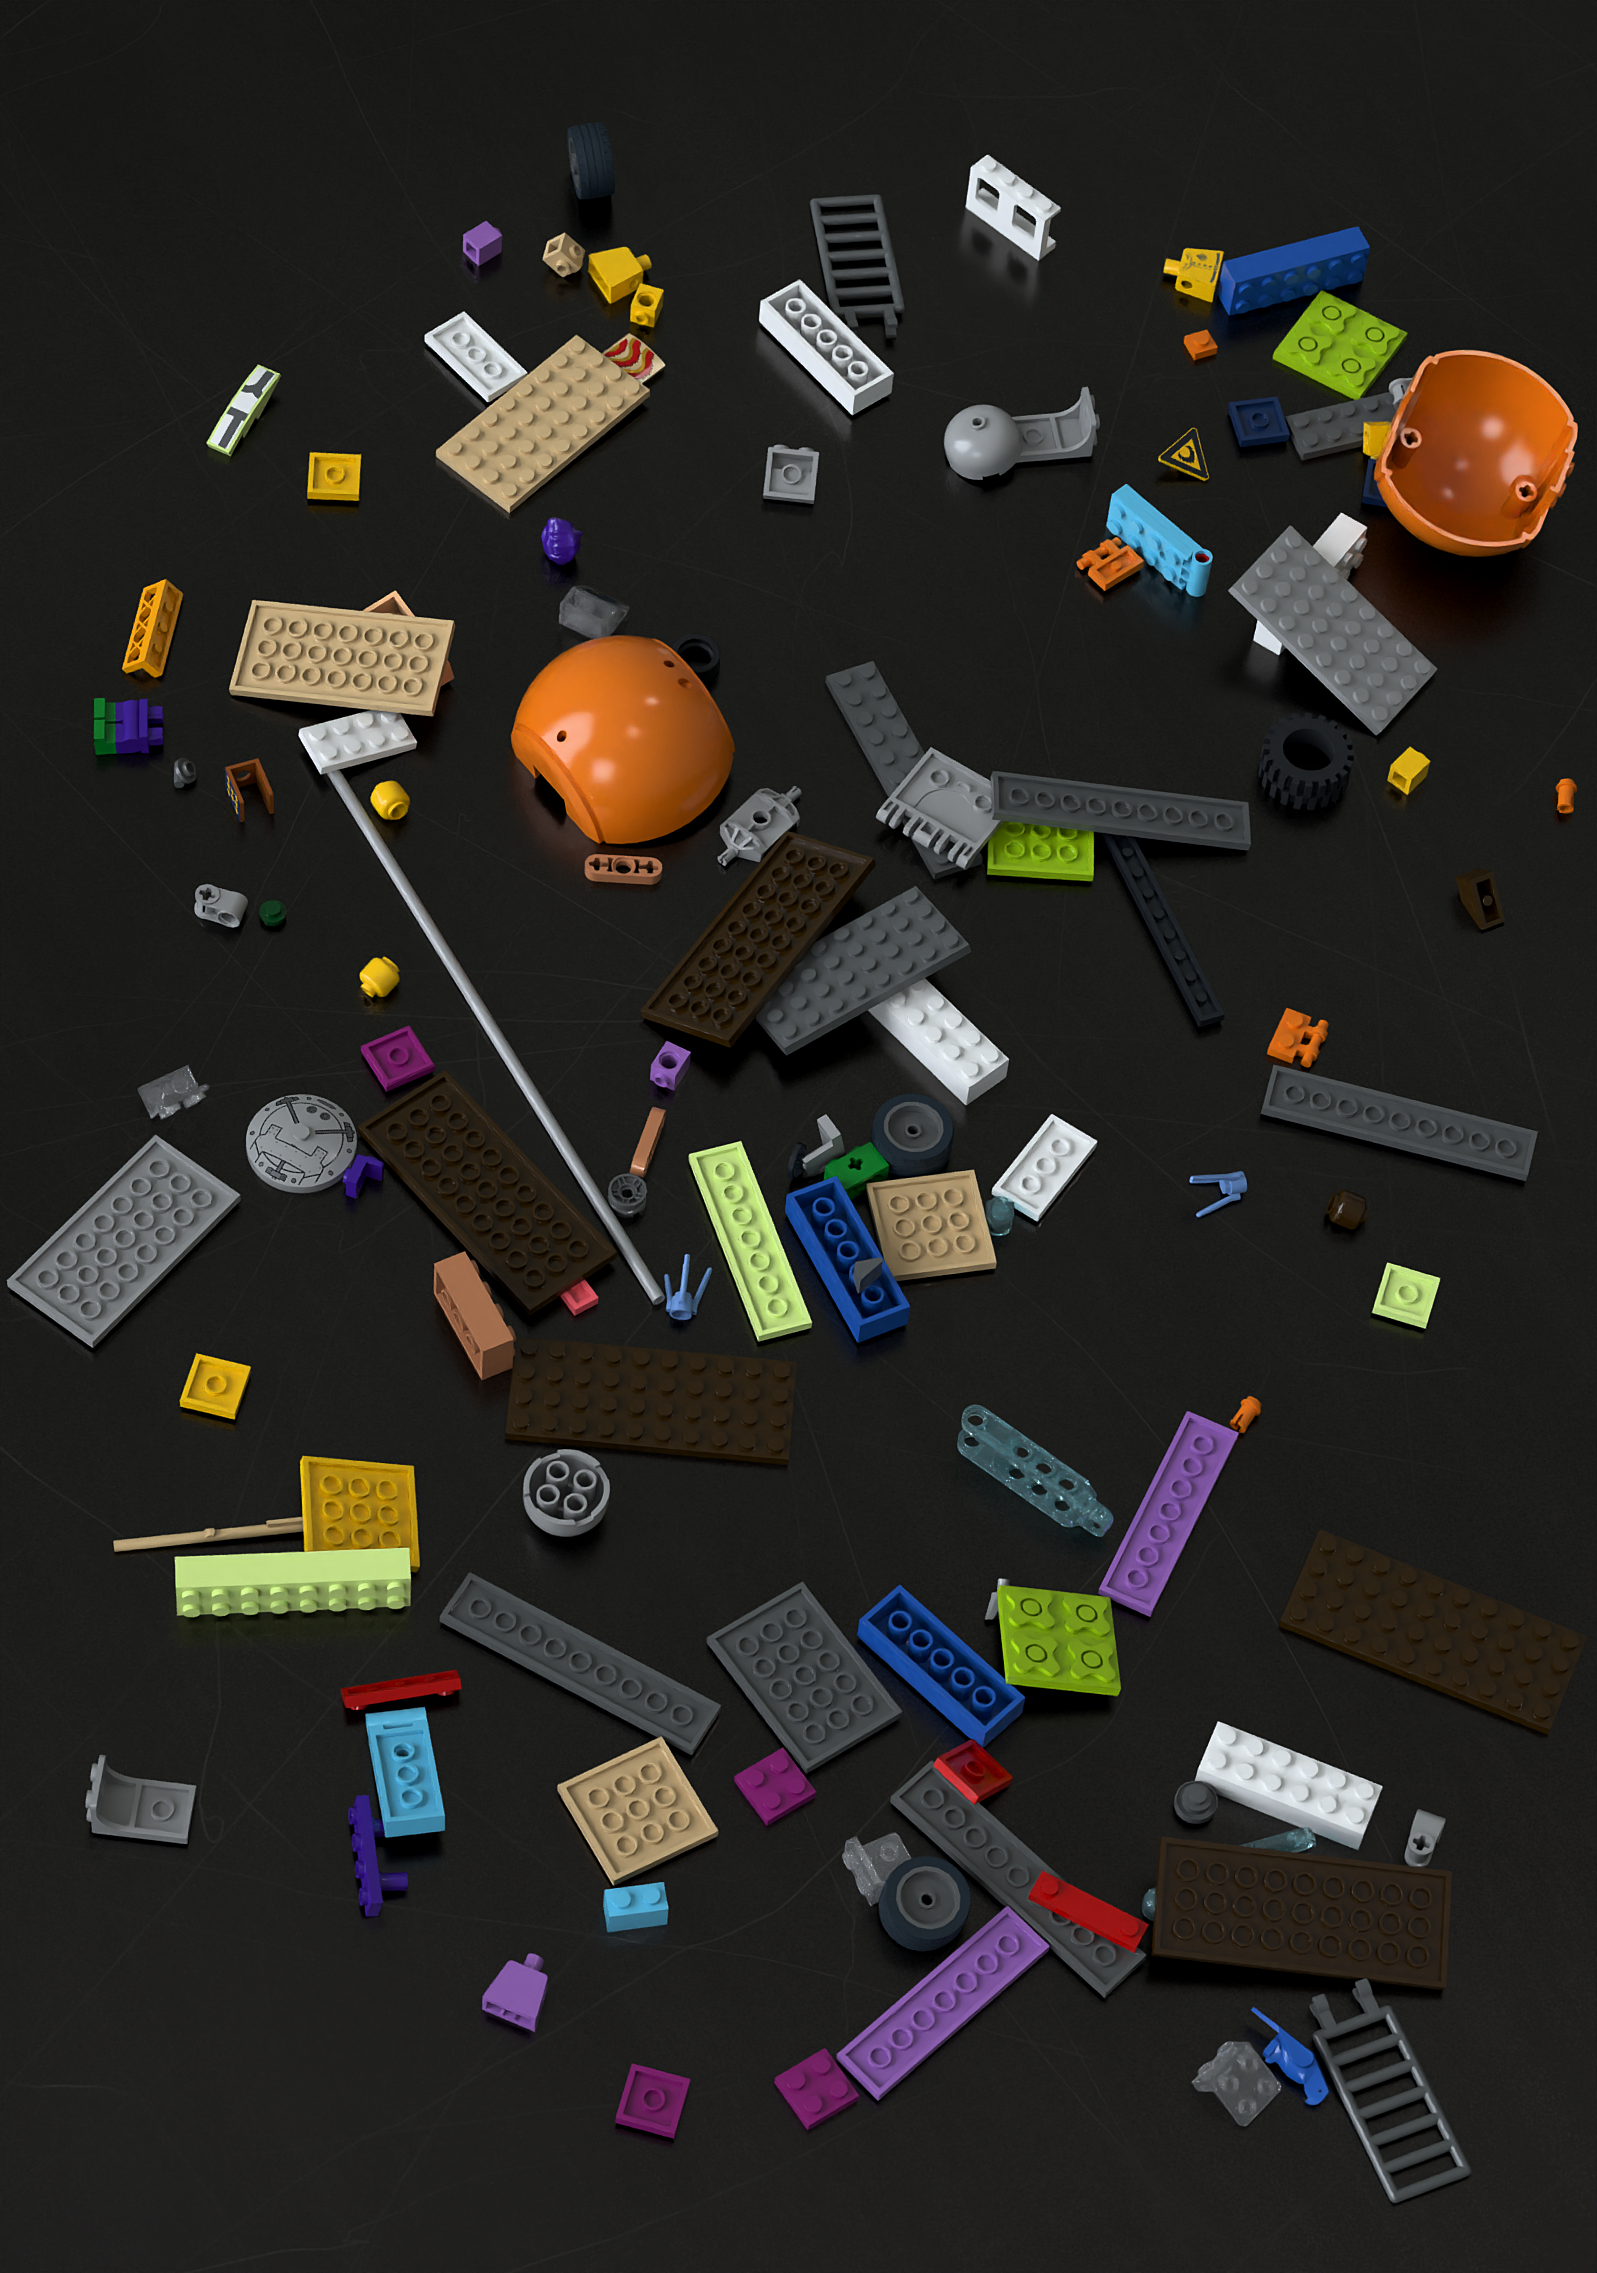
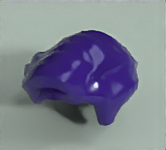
M560 518L548 519L547 525L543 528L541 534L544 552L557 565H565L567 562H571L582 547L580 543L583 535L582 531L575 530L573 524Z

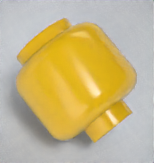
M396 781L379 783L371 795L373 807L386 820H398L408 811L410 804L409 796Z
M386 957L382 959L373 958L360 972V980L363 983L360 987L371 997L375 994L379 997H386L399 983L398 972L400 970Z

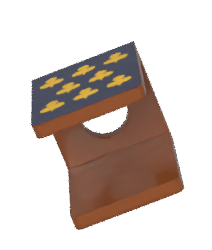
M258 758L225 767V788L240 822H244L245 818L244 801L238 788L253 783L257 784L269 814L274 813V794ZM249 771L245 777L236 778L240 772Z

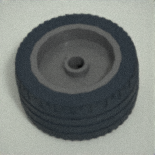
M588 123L568 128L569 159L578 198L594 199L596 197L613 195L615 192L614 167L610 142L604 123Z
M914 1093L898 1095L886 1101L877 1111L872 1124L870 1142L889 1164L888 1174L890 1176L905 1179L936 1175L946 1165L952 1151L954 1139L952 1119L946 1108L938 1101H935V1099Z
M918 1856L908 1859L891 1872L881 1890L879 1916L883 1923L882 1925L893 1940L907 1949L925 1952L941 1948L957 1937L968 1919L971 1906L969 1886L961 1872L948 1863V1861L932 1856Z

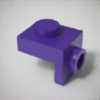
M358 1154L352 1168L348 1167L344 1173L343 1183L346 1184V1195L357 1198L366 1177L382 1181L384 1177V1163L374 1157Z

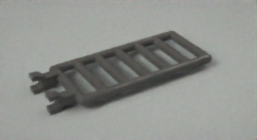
M875 194L812 199L810 207L831 311L837 317H844L845 325L856 336L858 322L855 316L883 314L886 338H896L898 323L895 314L902 313L905 310L882 196ZM874 205L875 213L822 216L821 208ZM878 223L879 231L826 234L824 226ZM881 241L883 249L829 252L828 244ZM885 259L886 267L833 270L831 262ZM889 277L890 285L839 289H836L835 280ZM892 295L894 304L840 307L839 304L840 298Z
M1367 1978L1357 1981L1355 1983L1357 1988L1352 1990L1365 2013L1345 2021L1335 2022L1324 1994L1313 1997V2004H1310L1309 2007L1322 2028L1312 2034L1313 2041L1389 2200L1393 2203H1398L1469 2176L1472 2172L1471 2166L1393 2007L1386 2005L1379 2008ZM1386 2019L1392 2032L1391 2035L1333 2055L1327 2042L1328 2039ZM1393 2046H1399L1405 2061L1346 2082L1339 2066ZM1411 2071L1418 2087L1368 2106L1358 2107L1352 2094L1353 2092ZM1424 2098L1431 2114L1380 2133L1371 2134L1365 2119ZM1437 2124L1444 2139L1443 2141L1390 2161H1384L1378 2146ZM1450 2151L1457 2165L1456 2168L1403 2188H1397L1390 2173Z

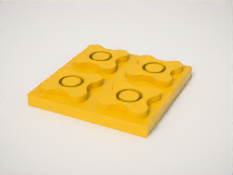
M311 1456L302 1457L300 1460L304 1552L409 1548L410 1571H418L420 1568L414 1466Z

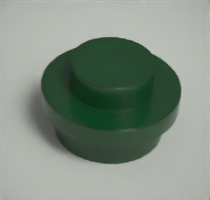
M277 900L266 901L259 909L260 918L269 926H277L286 917V907Z

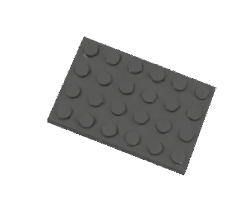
M803 1582L707 1637V1644L805 1774L902 1717V1710Z

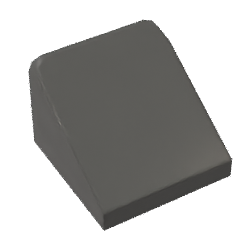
M882 1257L855 1262L853 1280L858 1293H861L881 1276Z

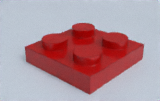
M974 1739L939 1756L933 1765L974 1805L1009 1786L1014 1778Z

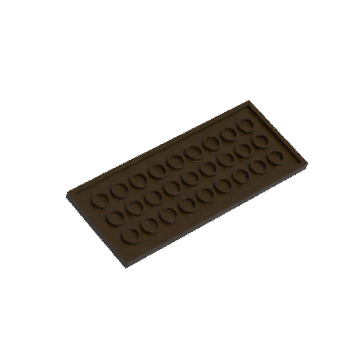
M786 830L640 1010L642 1017L731 1048L875 868L874 858Z
M445 1070L358 1126V1133L529 1316L617 1258V1251Z
M516 1336L505 1439L788 1465L797 1362Z
M1321 1529L1316 1536L1279 1623V1626L1547 1735L1550 1732L1587 1638L1583 1634Z
M1161 1836L1158 1848L1151 1956L1352 1980L1367 1978L1369 1982L1445 1990L1447 1987L1452 1871Z

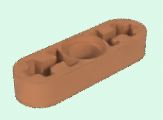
M594 854L585 861V875L588 879L597 882L652 885L658 883L662 877V864L659 860L652 857ZM594 865L600 866L599 870H594ZM608 865L612 866L611 872H608ZM625 865L628 866L631 869V871L622 874L619 873L616 870V868L618 866ZM636 867H639L638 873H635ZM647 869H653V873H647Z
M652 1107L633 1157L630 1174L641 1178L645 1177L665 1122L666 1110Z

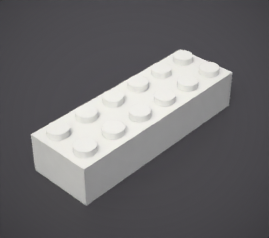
M800 279L761 301L759 322L852 415L891 393L894 373Z
M1341 513L1314 544L1313 548L1347 580L1350 570L1353 567L1357 568L1363 559L1361 552L1367 543L1365 538L1367 527ZM1257 621L1253 641L1280 655L1286 647L1266 627Z
M925 978L868 1010L965 1105L971 1103L1006 1077L1009 1059Z
M1219 1721L1195 1778V1781L1208 1784L1220 1796L1356 1850L1360 1847L1383 1787Z

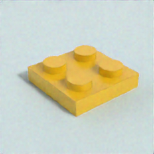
M310 452L307 499L359 501L361 455Z
M196 1353L180 1399V1406L235 1420L251 1374V1366Z

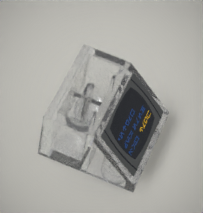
M586 585L573 586L560 603L559 623L591 639L611 636L629 611L630 606Z

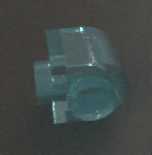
M997 1196L986 1202L985 1217L990 1234L1003 1236L1009 1233L1012 1228L1014 1202L1008 1201L1006 1197Z

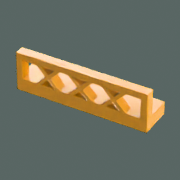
M167 579L143 588L122 670L127 674L141 668L154 678L163 674L183 598V593Z

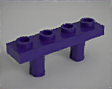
M358 1795L353 1807H349L348 1817L350 1825H354L355 1834L352 1835V1848L354 1852H358L359 1861H356L355 1871L357 1879H361L362 1888L359 1890V1902L361 1906H365L366 1917L378 1916L383 1904L381 1891H406L408 1888L407 1872L381 1873L378 1870L374 1838L385 1837L383 1820L371 1817L369 1795Z

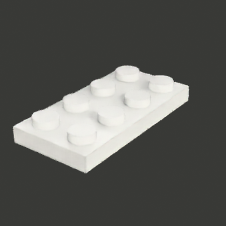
M465 312L460 313L425 334V342L487 402L507 392L527 376V371Z
M369 710L301 728L298 735L320 774L414 750L417 745L416 739L400 713Z
M1051 1114L992 1188V1195L1038 1222L1097 1147L1098 1141Z

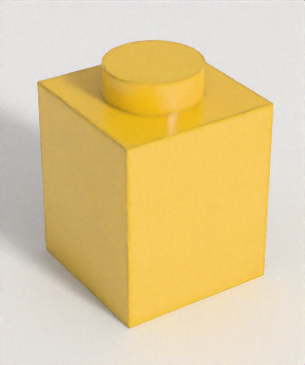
M1409 747L1391 764L1387 781L1408 795L1427 776L1430 760L1422 753Z

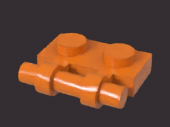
M1118 537L1112 540H1105L1100 544L1099 548L1094 551H1087L1083 554V558L1077 561V566L1081 570L1087 566L1091 567L1089 568L1088 575L1104 591L1143 568L1144 560L1128 545L1121 549L1118 548L1122 545Z
M1286 1008L1268 1047L1267 1054L1292 1063L1295 1056L1302 1058L1301 1065L1310 1067L1320 1053V1044L1325 1041L1328 1035L1327 1028L1329 1023L1325 1020H1319L1317 1026H1309L1312 1017ZM1304 1037L1310 1039L1309 1044H1301Z

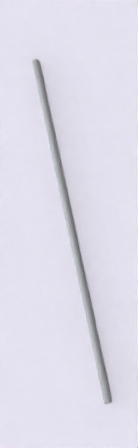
M340 769L328 772V777L652 1303L657 1305L663 1302L665 1295Z

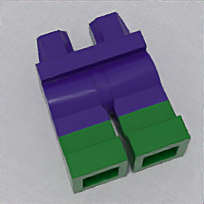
M94 698V744L96 755L135 753L139 751L141 753H149V746L163 745V727H149V724H163V707L148 706V699L105 703V698Z

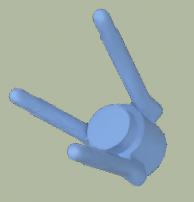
M1242 1171L1228 1174L1191 1176L1189 1180L1191 1184L1219 1182L1222 1193L1229 1195L1199 1211L1196 1214L1197 1217H1202L1231 1201L1240 1200V1193L1247 1191V1181Z
M685 1254L680 1291L675 1293V1296H672L670 1276L668 1274L664 1275L667 1299L666 1311L670 1312L671 1317L678 1320H688L692 1315L697 1314L698 1304L712 1273V1268H708L693 1300L691 1298L692 1295L686 1292L690 1262L689 1254Z

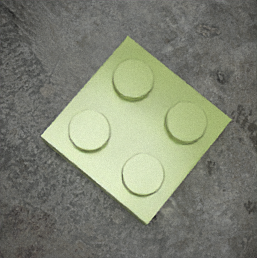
M1387 1262L1372 1313L1426 1329L1440 1278Z

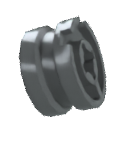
M628 1173L616 1176L610 1182L608 1188V1205L613 1213L624 1218L633 1217L636 1213L640 1214L646 1205L647 1187L645 1182L634 1174Z

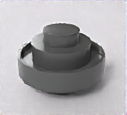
M1201 1781L1184 1783L1178 1788L1174 1798L1176 1813L1184 1821L1191 1824H1201L1209 1821L1214 1816L1218 1806V1797L1215 1790Z

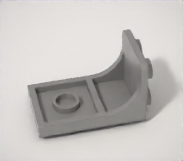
M1082 387L1078 402L1063 412L1012 417L1018 427L1021 440V453L1016 463L1088 457L1092 455L1093 446L1097 445L1096 429H1099L1100 421L1099 415L1094 414L1095 399L1094 395L1089 394L1088 387Z
M100 1755L98 1764L93 1763L92 1790H88L86 1797V1808H88L87 1821L92 1823V1833L187 1844L196 1796V1785L124 1776L108 1766L106 1755Z

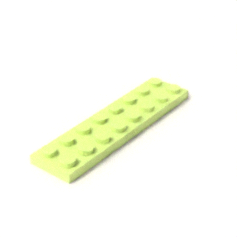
M739 1141L689 1154V1163L758 1342L811 1328V1318L742 1142Z

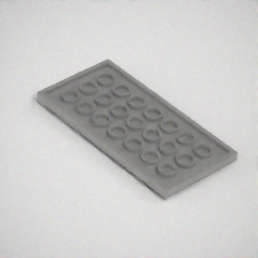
M1291 525L1228 590L1376 736L1437 671V668Z
M155 1135L7 1280V1286L94 1348L241 1201L240 1194Z

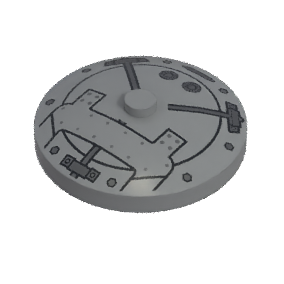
M289 1095L268 1103L254 1116L246 1135L247 1157L255 1173L272 1187L292 1193L316 1192L334 1185L344 1177L346 1169L348 1167L351 1168L357 1151L356 1130L350 1117L335 1103L314 1095Z

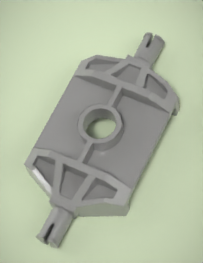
M793 786L784 795L769 788L759 789L720 825V835L728 849L718 857L719 863L726 866L736 856L761 862L763 854L781 838L786 830L788 831L792 826L796 828L799 826L800 817L797 808L792 802L802 794L801 790ZM761 817L767 820V822L762 824L754 821L755 818Z

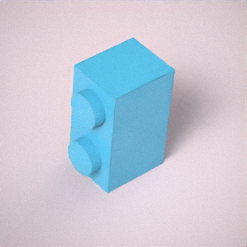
M664 1882L607 1889L604 1891L603 1906L608 1932L667 1925L669 1909Z

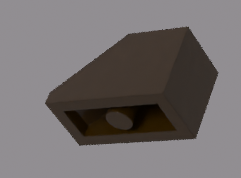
M1476 868L1455 876L1461 901L1481 930L1505 922L1493 871Z

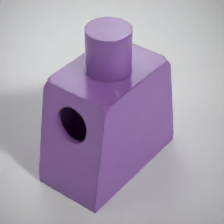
M530 1953L523 1965L513 1960L508 1961L485 1992L482 2010L535 2032L548 1987V1976L540 1972L544 1960L540 1956Z

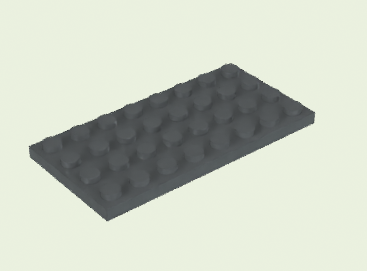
M915 886L816 941L757 1014L755 1020L787 1056L971 952L970 945Z

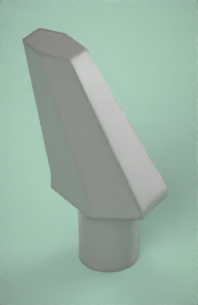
M998 1579L997 1590L999 1585L1009 1586L1010 1580ZM993 1592L984 1620H996L999 1616L997 1592Z

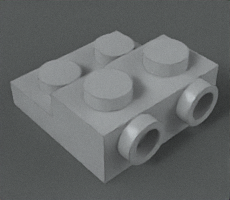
M785 445L768 447L763 498L814 504L819 452H814L813 449L805 447L799 448V450L789 449Z

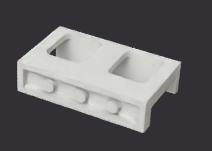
M988 154L974 164L970 171L966 208L1038 261L1055 248L1056 241L1048 236L1050 220L1061 211V208ZM981 178L998 190L999 199L984 188L979 191ZM1017 205L1035 217L1036 226L1016 212Z

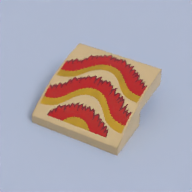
M630 333L602 353L641 384H644L666 366L647 345Z

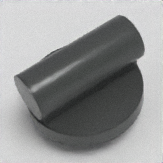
M180 758L175 761L174 786L182 788L184 784L194 782L196 779L195 765L186 758Z

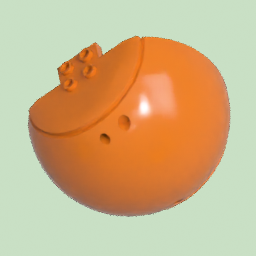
M1477 350L1447 351L1436 354L1434 357L1428 356L1416 371L1389 426L1376 460L1374 480L1377 481V486L1384 502L1399 523L1411 534L1428 545L1448 553L1470 557H1488L1509 553L1519 548H1525L1530 544L1541 530L1549 508L1553 509L1558 497L1562 496L1567 485L1564 481L1566 477L1570 476L1575 465L1571 461L1575 453L1572 450L1577 440L1578 424L1573 422L1574 417L1568 406L1551 385L1538 374L1514 360Z
M632 635L606 636L589 640L568 649L552 660L528 687L518 708L511 733V743L516 757L535 778L539 777L540 773L564 799L567 815L587 837L597 843L605 841L610 844H627L648 841L667 835L688 824L699 816L720 793L730 773L734 758L733 753L735 752L731 732L718 705L693 669L678 653L660 640Z

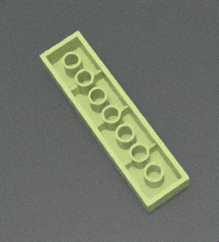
M409 1548L175 1557L177 1616L197 1617L202 1614L225 1616L229 1613L254 1615L258 1612L282 1614L287 1611L300 1610L310 1613L325 1609L332 1611H343L349 1608L371 1610L375 1607L400 1609L404 1606H410L411 1571Z

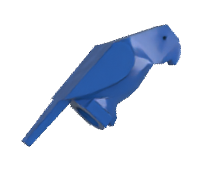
M1253 2007L1251 2011L1278 2032L1277 2036L1263 2051L1262 2055L1266 2057L1265 2062L1270 2064L1276 2062L1289 2078L1299 2084H1304L1305 2094L1308 2097L1305 2100L1306 2103L1317 2105L1323 2102L1330 2093V2090L1317 2061L1316 2054L1281 2026Z

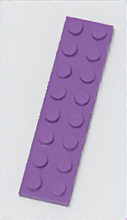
M1189 1411L1186 1412L1099 1588V1595L1110 1597V1600L1151 1617L1238 1439V1432Z
M1006 1906L837 2054L836 2059L879 2101L1049 1951L1050 1946L1009 1906Z

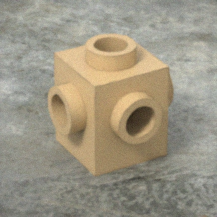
M563 233L547 241L543 261L560 276L565 277L581 269L585 250L570 236Z

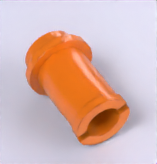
M1565 778L1560 780L1556 786V791L1558 792L1557 810L1560 813L1567 814L1574 810V793L1577 791V786L1572 779Z
M1251 1396L1241 1401V1408L1229 1423L1235 1431L1241 1427L1239 1433H1245L1254 1417L1260 1415L1261 1403Z

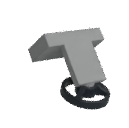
M826 1114L817 1119L823 1145L807 1155L806 1144L798 1142L789 1160L788 1179L796 1180L804 1169L810 1175L835 1158L840 1159L846 1155L841 1133Z

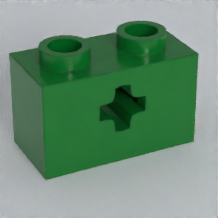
M869 1142L863 1146L854 1147L849 1154L840 1159L835 1158L825 1166L824 1180L837 1176L849 1199L852 1200L866 1192L867 1183L886 1181L889 1164L873 1144Z

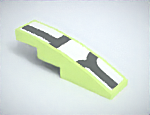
M257 365L228 405L207 441V445L231 456L240 438H245L254 419H259L281 375L261 365Z

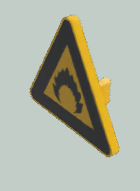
M1195 428L1190 429L1158 457L1159 462L1198 479L1206 481L1209 478L1198 433Z

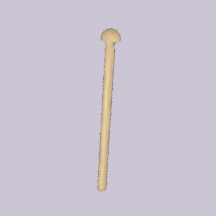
M303 1517L266 1521L267 1524L218 1530L208 1528L199 1532L113 1541L114 1552L303 1532Z

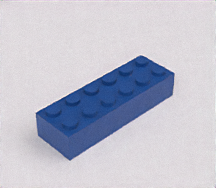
M1357 226L1223 261L1217 295L1228 315L1231 316L1261 307H1268L1283 301L1287 302L1302 296H1310L1321 290H1333L1340 286L1355 284L1363 281L1370 246Z
M835 1176L787 1194L785 1214L857 1343L908 1324L910 1305L838 1177ZM882 1257L881 1276L861 1293H858L853 1280L855 1262Z
M901 1585L896 1587L859 1620L857 1637L970 1739H974L982 1748L1022 1714L1025 1697L1011 1684H1006V1680Z

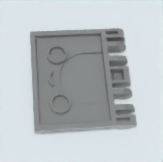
M932 747L891 794L876 815V819L885 824L890 820L889 825L894 829L902 822L905 815L911 819L904 827V835L909 837L915 831L913 840L928 849L936 842L933 850L937 854H940L946 848L949 840L955 843L954 847L949 851L947 858L951 862L957 859L956 865L965 870L969 868L976 855L1004 822L992 819L991 781Z

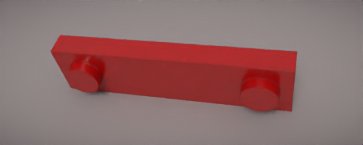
M449 1670L341 1688V1694L346 1708L361 1710L367 1708L369 1704L435 1693L440 1696L451 1695L455 1690L462 1689L457 1670Z
M1045 1871L1041 1872L1028 1898L1133 1953L1136 1952L1149 1924Z

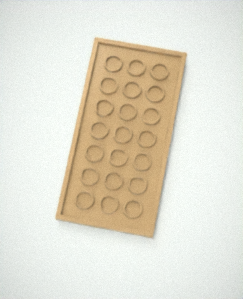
M576 335L436 450V457L511 513L650 396V390Z
M252 600L229 691L231 695L434 716L456 626L452 620Z

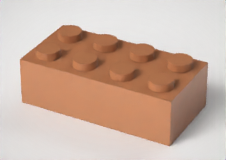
M464 1251L434 1263V1294L481 1380H484L513 1367V1356H515L513 1346L516 1336L510 1325L506 1326L503 1321L504 1315L500 1305L493 1303L489 1285L487 1282H482L478 1276L480 1273L476 1262L470 1260Z

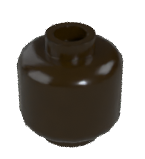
M1341 1190L1337 1194L1334 1193L1326 1209L1332 1223L1352 1230L1357 1228L1360 1223L1364 1224L1369 1216V1209L1366 1208V1199L1347 1190Z

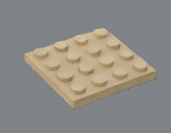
M974 1170L866 1184L865 1190L880 1253L896 1281L996 1268L997 1261Z
M662 1736L558 1785L557 1791L613 1886L718 1836L716 1826Z

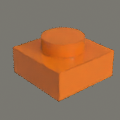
M1207 329L1184 337V344L1194 360L1217 354L1218 347Z

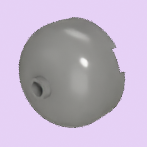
M981 404L968 407L953 417L946 428L944 447L950 466L955 472L969 479L983 480L982 477L997 473L1002 475L1016 463L1021 453V440L1018 427L1007 412L996 406Z
M562 1449L542 1459L539 1457L529 1467L524 1478L523 1501L526 1512L534 1524L552 1535L571 1537L591 1530L601 1521L609 1503L610 1483L605 1472L596 1459L581 1451Z

